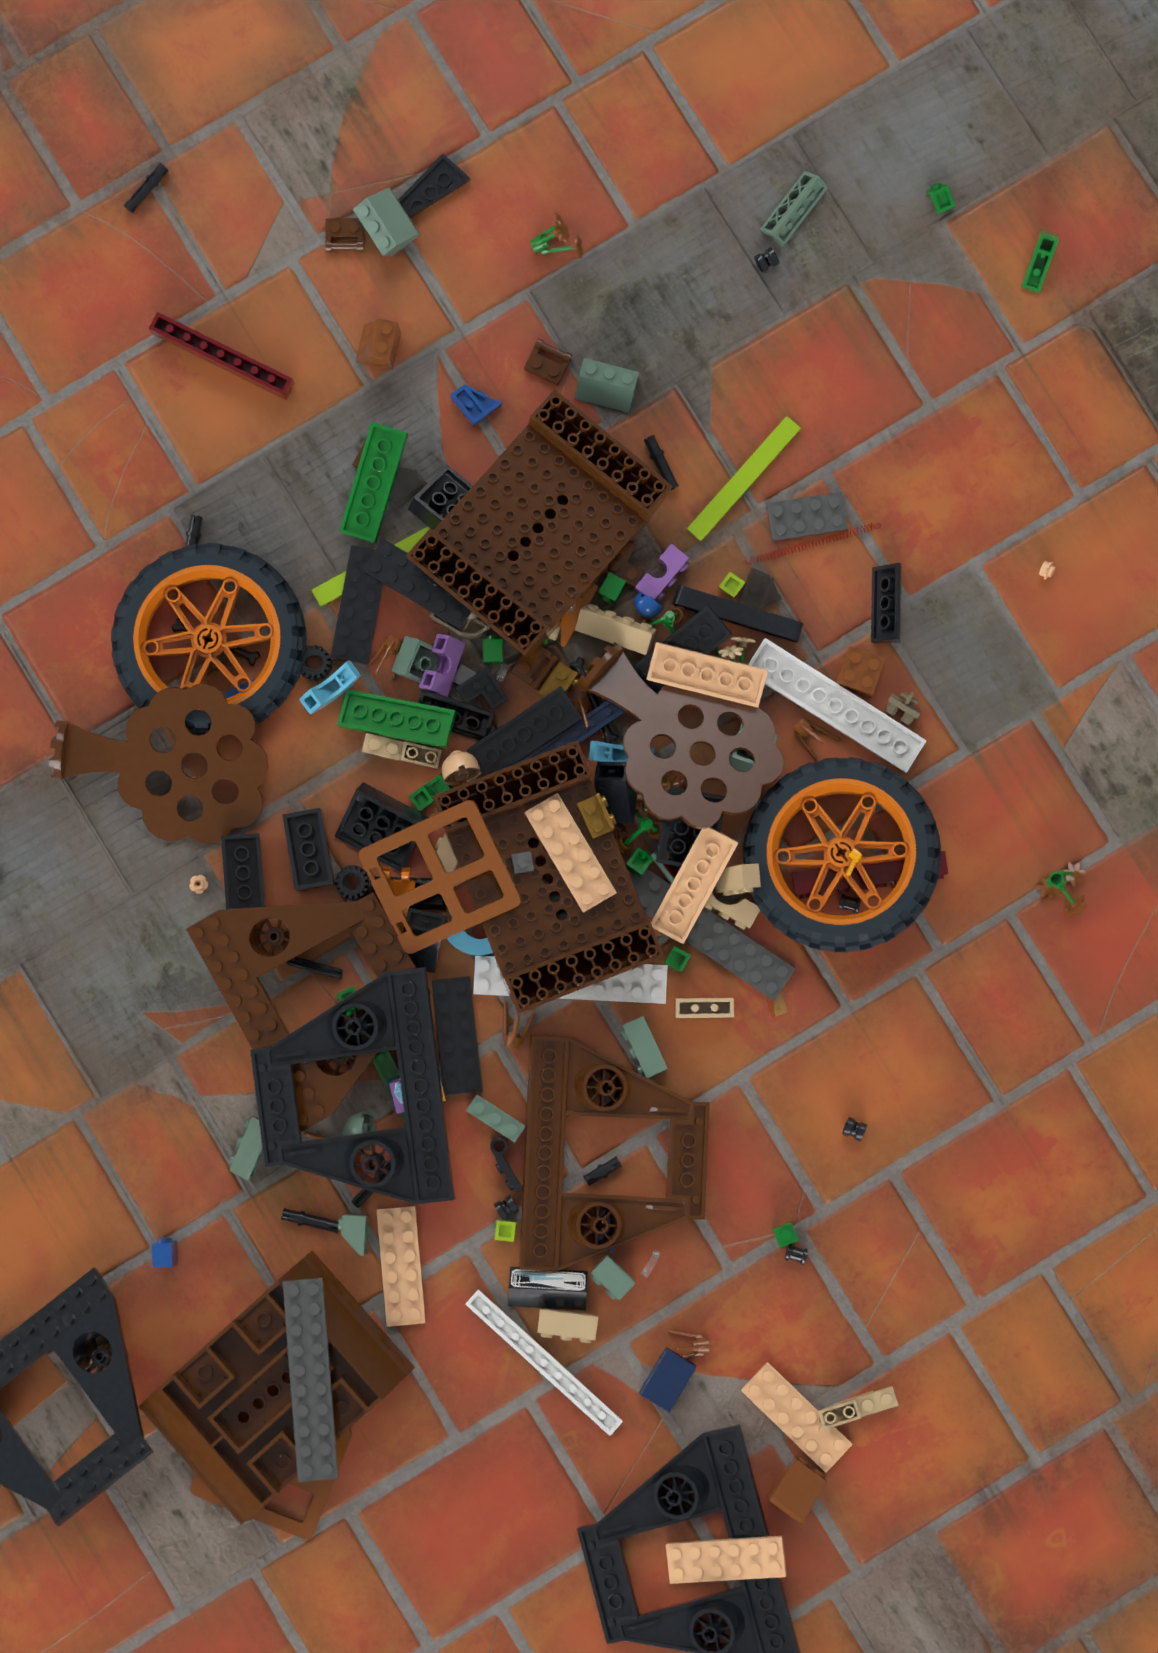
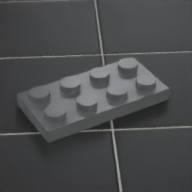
M842 492L766 504L772 542L848 529Z

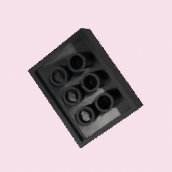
M447 465L413 497L408 510L434 530L473 486Z
M362 782L356 789L334 837L361 850L429 817ZM415 841L408 842L378 856V860L401 872L402 867L406 866L417 844Z
M670 787L668 794L681 795L686 789ZM701 792L707 801L713 803L720 802L726 797ZM721 813L719 820L711 827L719 832L721 830L723 813ZM682 818L670 821L663 820L656 862L681 868L701 829L689 826Z

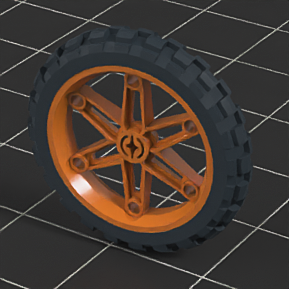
M218 543L193 544L165 553L159 559L143 568L133 582H130L124 591L120 603H118L114 615V623L111 629L114 667L124 690L138 708L149 706L150 701L159 691L168 688L156 674L150 657L190 655L180 688L188 689L195 684H202L212 663H214L240 692L226 698L228 704H240L248 708L253 714L256 724H259L270 717L286 701L300 677L304 664L307 640L306 626L301 606L294 591L284 577L267 561L235 546ZM199 580L224 581L206 617L195 608L178 588ZM230 583L235 584V589L232 592L226 591V586ZM240 587L259 602L269 623L228 626ZM174 591L178 592V598L170 600V594ZM225 597L228 598V602L219 626L216 623H212V620ZM166 598L188 631L148 640L151 620L157 608ZM184 603L202 624L194 629L179 606ZM263 628H270L271 631L268 636L261 635ZM254 631L255 636L227 642L226 633ZM210 636H211V638L213 639V642H208V644H207V642L205 641V639H206V638L209 639ZM191 638L192 647L164 649L163 644ZM271 640L265 666L252 683L230 649ZM151 644H156V651L149 653L148 647ZM223 651L239 673L236 677L216 658ZM198 655L206 658L195 682H189ZM247 680L249 686L246 689H240L241 681ZM200 709L188 713L185 721L190 732L202 735L210 730L211 718L208 713Z
M834 757L814 763L810 762L779 779L771 789H768L753 811L743 845V864L759 863L761 887L754 888V892H751L757 906L770 923L796 942L813 949L835 953L870 949L890 941L916 921L917 917L929 903L936 888L941 865V844L936 821L917 789L901 775L883 765L852 757ZM834 794H852L862 797L841 831L821 808L816 799ZM865 800H872L874 802L869 808L863 806ZM808 803L816 805L812 811L806 810L805 806ZM877 804L885 809L894 819L901 831L904 842L862 841ZM802 809L821 843L780 849L781 839L787 825L795 814ZM862 813L865 817L855 840L846 837L856 819ZM818 815L836 836L829 842L815 820V817ZM903 847L906 851L903 855H897L895 849ZM849 848L851 851L857 849L859 852V849H888L889 854L863 857L855 865L869 890L865 894L851 875L850 877L845 875L853 861L849 857ZM838 849H839L842 853L845 852L846 861H845L844 858H842L841 856H839V854H838ZM824 851V860L795 859L797 854ZM781 854H787L789 855V859L785 862L779 861V856ZM905 860L898 883L882 901L863 865ZM780 867L821 868L806 905L790 891L783 879ZM830 868L838 873L825 894L821 896L819 891ZM842 878L847 881L868 908L867 911L846 916L821 913ZM876 898L879 900L877 906L872 907L868 904L869 900ZM814 901H818L821 904L817 910L810 908V904Z

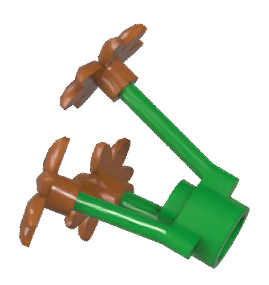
M554 212L558 221L553 222L554 225L536 235V238L531 239V246L536 254L541 252L542 255L552 252L572 250L577 251L578 258L582 259L583 257L582 241L578 234H576L575 238L576 243L571 246L547 248L550 246L549 240L554 237H558L559 241L563 239L565 243L568 242L567 238L570 237L568 227L557 212Z
M1069 862V870L1053 872L1047 879L1041 877L1043 885L1036 886L1038 890H1043L1040 897L1042 898L1048 894L1050 900L1053 899V893L1061 894L1058 890L1060 889L1067 897L1065 901L1068 904L1063 909L1069 910V916L1075 911L1081 914L1080 908L1087 906L1083 902L1085 899L1084 895L1078 898L1077 894L1074 893L1072 897L1065 889L1066 883L1070 880L1073 887L1076 886L1077 881L1080 883L1084 882L1081 875H1084L1086 871L1079 870L1080 863H1077L1074 867Z

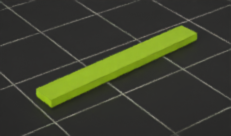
M786 416L689 525L687 530L701 542L801 428Z
M426 527L398 542L395 546L408 553L430 528ZM346 571L312 589L320 607L342 596Z

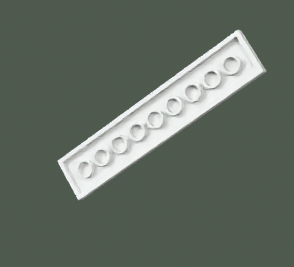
M766 638L748 664L768 670L765 681L767 686L904 773H907L927 741Z
M475 956L473 994L509 996L494 956ZM644 964L558 999L666 1004L668 965Z

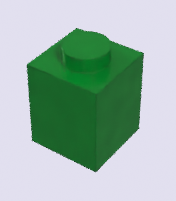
M609 572L598 592V595L601 597L600 600L607 604L611 602L615 604L626 585V581Z
M487 636V639H483L484 665L503 664V640L499 639V636Z
M790 1221L772 1228L780 1248L799 1241Z

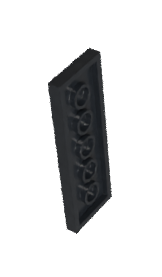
M382 538L365 565L363 572L461 630L472 612L406 558L407 552Z
M351 545L330 658L369 664L383 583L363 572V569L375 549Z
M707 604L661 643L708 655L729 638L732 633ZM653 649L632 667L646 685L658 695L665 684L646 680Z
M560 686L466 751L476 758L480 766V772L483 776L512 766L583 717L563 687Z
M470 976L432 980L442 1081L445 1094L447 1096L482 1092Z

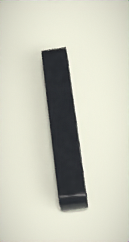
M678 585L672 603L675 606H681L686 610L696 613L708 604L722 621L798 643L804 625L790 618Z

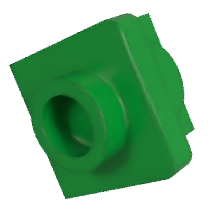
M938 182L931 185V189L926 190L927 195L931 197L937 214L955 207L948 185Z
M638 847L626 863V868L640 878L653 861V858L649 852Z

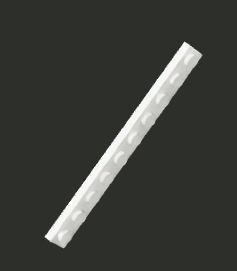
M479 1289L466 1302L465 1305L609 1436L623 1422L619 1416Z

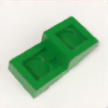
M441 773L408 797L420 812L434 803V795L452 789V787L445 784Z

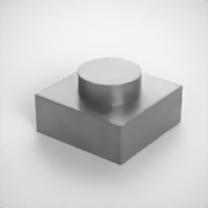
M531 851L511 855L515 874L534 871Z

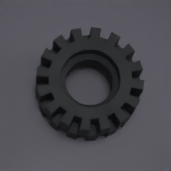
M306 646L304 664L300 673L311 681L324 679L332 668V660L329 653L321 646ZM311 656H318L321 659L322 664L319 669L311 670L308 668L307 661Z
M348 865L337 873L335 879L337 892L348 900L361 899L369 890V876L363 868L356 865ZM351 875L357 876L360 880V885L355 890H349L345 885L347 877Z

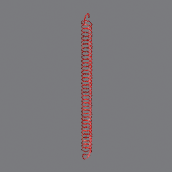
M871 523V526H870V524H868V525L870 526V528H871V531H872V524H873V523ZM875 523V524H880V523ZM873 524V526H874V524ZM880 524V527H881V524ZM864 525V528H863V526H861V527L863 528V530H864V533H865V526H866V528H867V530H868V532H869L868 525H867V526ZM874 526V529H875V526ZM857 527V530H856V528H854V529L856 530L857 534H858V528H859V530H860V532H861V534H862L861 527H860V528ZM879 527V528H880V527ZM876 528V529H879V528ZM850 529V531L847 530V533H846V531H843V533L840 532V535H839V533H838V535H839V537H840V540H841V533H842V535H843V538L845 539V537H844V532L846 533L847 538H848V531H849V533H850V536L852 537V535H851V530H852V529ZM852 530V531H853V530ZM853 531L854 536H855V531ZM836 533L835 537H836V539H837V541H838L837 533ZM830 534V535H831V534ZM833 534V537H832V535H831V537H832V539H833V542H835V541H834V535H835V534ZM858 534V535H859V534ZM823 536V537H824V536ZM826 536V538L824 537L826 543H827V537H828V536ZM830 536L828 537V539L830 538ZM821 537L819 538V540L816 538V542H815V540L813 539L814 542H815V544H816V547H817V540H818V542H819V545L821 546V544H820V539L822 540ZM829 539V541H830V543H831V539ZM809 540V544H808V542L806 541L807 544H808V546H809V549H810V542H811V544H812V547L814 548L813 540H812V542ZM822 540L823 545H824V540ZM802 542V546H801V544L799 543L800 546H801V548H802V550H803V544H804V546H805V548H806V550H807L806 542H805V544ZM827 543V544H828V543ZM795 544V547L792 545L794 547L795 552H797L796 546L800 552L799 544L798 546L797 544ZM788 546V549L785 547V551H784L783 548H781V551H780V549H778V553H777V551L775 550L776 553H777V555H778V557H779V551H780V553H781V555H782V557H783L782 549H783L785 555H786V549H787V551H788V554H790V553H789V547H790V546ZM790 547V549H791V547ZM793 548L791 549L792 554H793ZM771 551V554L768 552L769 555H770V557H771V559H772V553H773L774 557L776 558L775 551H774V553H773V551ZM764 553V556H763V554H761V555L763 556V558H764V561H766V560H765V554H766V556H767V559L769 560L768 553H767V554ZM757 555V558H756V556H754V560H753L752 557H750V562H749V563L752 565V563H751V558H752L754 564H755V558H756V560H757V563H759V562H758V556H759V555ZM759 556V558H760V556ZM762 557L760 558V561H761V562H762ZM745 560V561H747V560ZM743 561V562H745V561ZM742 562V563H743V562ZM743 563V564H748V563Z

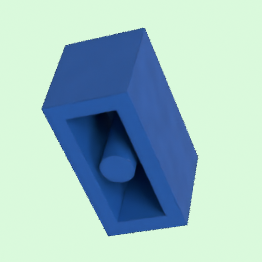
M172 1237L157 1239V1242L152 1244V1268L173 1267L177 1265V1241H172Z

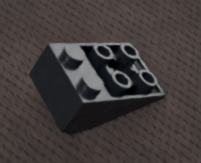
M597 762L594 779L596 793H599L601 797H605L608 803V807H606L608 814L612 813L616 823L633 824L638 793L627 783L625 777L627 762Z
M408 908L406 917L416 936L441 926L447 921V916ZM442 940L410 954L417 968L426 967V972L435 973Z

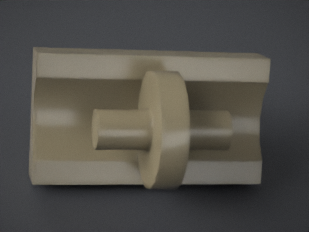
M902 691L900 697L903 699L892 693L885 710L893 716L899 708L905 711L901 720L908 725L915 718L917 719L921 713V710L913 706H916L919 702L912 698L915 694L913 691L909 695Z

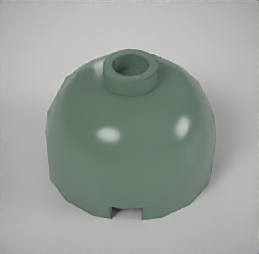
M359 1112L351 1115L342 1128V1135L376 1131V1123H372L371 1118H374L371 1112ZM371 1144L367 1145L364 1150H371Z

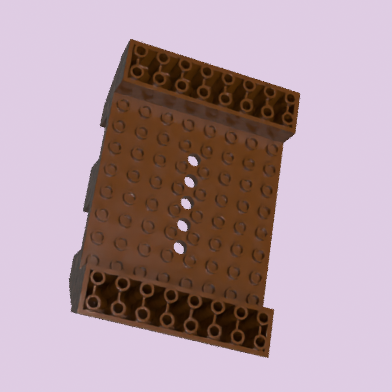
M554 389L530 416L529 423L440 524L434 530L430 528L405 557L527 657L547 640L558 627L559 621L575 602L588 593L607 571L610 562L628 542L631 543L643 530L667 497L672 485ZM559 497H565L568 503L566 505H560L558 504L557 499ZM553 511L555 518H546L545 512ZM536 524L541 525L543 531L536 533L532 527ZM527 538L530 540L531 545L523 547L520 541ZM515 552L519 558L516 561H511L508 558V554Z
M578 740L433 796L438 813L466 800H472L477 804L521 896V903L517 907L480 923L496 959V965L518 1014L664 957L652 924L646 918L612 831L592 839L578 809L577 803L597 794L591 780L592 774ZM557 793L617 892L614 896L582 913L524 814L525 811ZM463 817L443 826L459 868L484 857V852L467 818ZM531 838L537 839L539 842L538 847L530 848L528 840ZM531 851L534 871L515 874L511 855ZM543 856L546 859V864L541 867L537 866L535 858ZM491 870L465 881L475 910L504 897L498 881ZM550 874L553 877V882L548 885L543 883L542 876ZM550 893H559L560 900L558 902L550 901ZM557 911H566L567 918L559 920L556 917Z
M313 1251L308 1253L278 1279L254 1303L229 1323L138 1406V1409L239 1525L244 1524L298 1475L291 1382L288 1383L283 1380V1374L290 1372L283 1281L323 1278L336 1441L363 1415L368 1413L415 1368ZM270 1385L278 1387V1395L272 1396L269 1394L268 1388ZM256 1398L264 1401L262 1409L254 1407L253 1402ZM244 1411L249 1414L247 1422L239 1420L240 1412Z

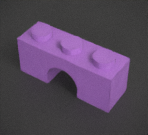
M671 543L659 558V562L667 570L666 574L662 578H654L646 573L636 585L635 591L637 593L642 592L643 597L649 595L656 602H659L665 595L663 591L667 586L671 588L677 581L675 578L679 572L683 573L688 568L689 564L687 562L689 557Z
M437 634L431 652L438 655L440 660L439 666L435 671H424L419 688L447 697L465 643L449 635Z

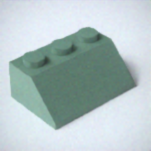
M386 188L367 197L353 208L382 256L393 257L420 235L391 188Z
M584 358L574 399L629 413L639 379V372Z
M255 1116L247 1119L244 1130H246L244 1137L240 1136L236 1145L239 1149L236 1155H232L228 1164L231 1166L229 1171L246 1180L253 1179L263 1156L259 1118Z

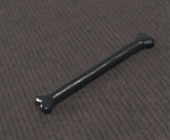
M179 617L176 624L171 627L173 632L188 631ZM210 636V638H206L205 641L213 642V639ZM239 647L230 649L232 653L246 658L250 666L255 665V660L260 658L258 651L248 652Z
M578 657L576 662L569 664L570 668L578 672L579 678L581 675L586 677L583 668L584 659ZM591 692L586 693L593 710L600 705L595 694ZM608 724L602 728L605 735L604 743L611 744L612 741L618 740L619 736L611 732Z

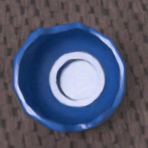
M642 592L636 595L633 602L636 611L645 618H655L663 610V607L649 595L643 597Z

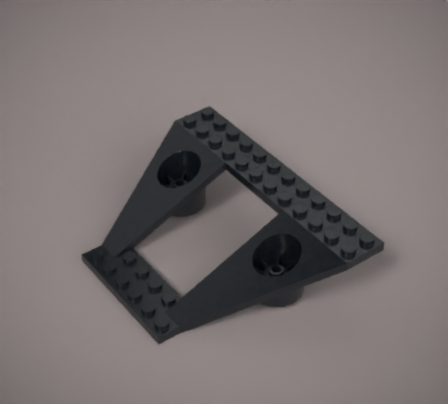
M426 967L386 972L272 1046L250 1050L265 1167L286 1165L413 1204L455 1200ZM353 1008L354 1017L351 1019L346 1014ZM357 1008L367 1011L363 1017L358 1016ZM368 1014H370L374 1023L367 1022L365 1018ZM344 1018L348 1020L346 1026H343ZM374 1025V1032L371 1035L367 1029L368 1026ZM344 1029L349 1033L348 1037L345 1035ZM363 1034L370 1038L366 1043H362L361 1035ZM352 1035H357L358 1043L350 1040ZM389 1050L397 1051L406 1127L302 1142L292 1064ZM369 1144H371L372 1151L370 1155L363 1151ZM375 1145L384 1148L381 1153L376 1152ZM385 1151L390 1155V1160H385L383 1156ZM361 1154L366 1158L363 1163H360ZM392 1162L390 1172L384 1168L385 1163ZM382 1170L388 1176L385 1179H379V1171ZM369 1172H374L375 1179L368 1176Z
M95 1267L0 1341V1389L53 1348L114 1431L111 1437L53 1481L0 1409V1431L2 1432L0 1435V1484L47 1509L54 1523L59 1527L153 1453L143 1433L128 1360L129 1354L125 1345L117 1301L102 1275ZM98 1367L96 1373H91L92 1370Z
M740 1424L703 1432L598 1523L577 1528L607 1644L628 1641L691 1653H800L781 1577L740 1580L741 1587L644 1614L639 1613L620 1538L718 1511L723 1513L729 1539L769 1536ZM669 1477L673 1478V1486L667 1483ZM677 1477L685 1479L684 1483H679ZM687 1482L691 1485V1490L686 1486ZM694 1492L695 1501L689 1498L690 1493ZM684 1502H688L693 1507L685 1508ZM708 1613L709 1622L702 1618L703 1614ZM713 1613L720 1615V1618L714 1619ZM723 1618L727 1621L728 1625H724L722 1622ZM701 1624L706 1626L703 1630H701ZM725 1629H730L731 1637L725 1634ZM722 1637L728 1642L721 1643L720 1638Z

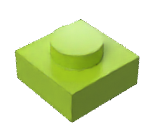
M729 572L720 584L719 589L735 598L745 582L732 572Z
M497 1220L494 1240L514 1242L516 1222Z

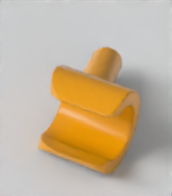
M853 849L849 854V857L853 860L845 874L849 877L855 865L862 859V853L857 849Z

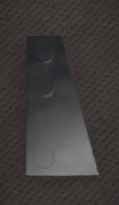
M442 153L398 201L409 218H412L471 180Z

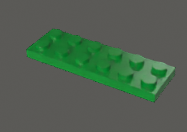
M371 422L339 532L369 542H377L409 433Z
M347 689L337 726L447 749L457 712L451 709Z

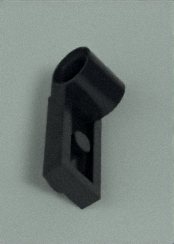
M503 1137L494 1138L491 1141L490 1149L496 1157L497 1163L495 1166L500 1174L504 1173L508 1180L505 1183L510 1191L515 1190V1192H518L523 1187L503 1156V1153L508 1149V1142ZM501 1140L504 1142L505 1148L503 1151H496L494 1149L495 1141Z

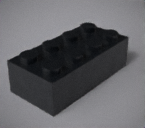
M315 808L282 814L295 890L298 892L335 885L322 809Z
M260 833L221 836L226 909L265 907Z

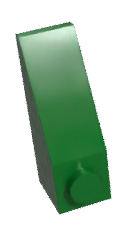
M1041 229L1022 283V288L1040 293L1059 241L1058 234Z

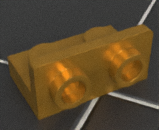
M559 662L538 694L545 697L560 686L567 693L570 687L574 688L579 680L577 678L578 672H574Z
M597 793L595 796L577 803L592 839L615 829L616 821L612 813L608 814L606 807H608V803L604 796L601 797Z

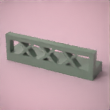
M804 171L760 228V231L771 236L778 245L784 246L828 189L820 176ZM807 178L811 179L808 184L803 185ZM799 194L796 199L792 200L794 195ZM788 208V210L784 214L780 215V213L784 209ZM776 223L775 227L769 230L770 226Z

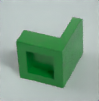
M674 946L664 964L681 973L691 955Z

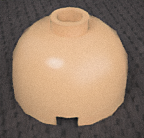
M460 750L452 752L442 765L443 779L445 784L450 786L460 785L459 781L466 780V783L473 781L481 774L476 758L472 754L461 752Z

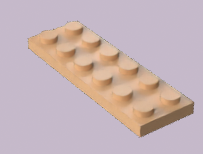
M656 642L646 680L758 708L768 670Z
M558 793L524 812L582 913L617 894Z
M711 827L701 829L651 921L654 929L684 944L737 847L738 842Z
M416 1206L377 1209L387 1327L426 1323Z
M768 1362L741 1389L825 1473L853 1445L836 1427L824 1430L818 1410Z
M783 1536L666 1543L670 1584L787 1576Z

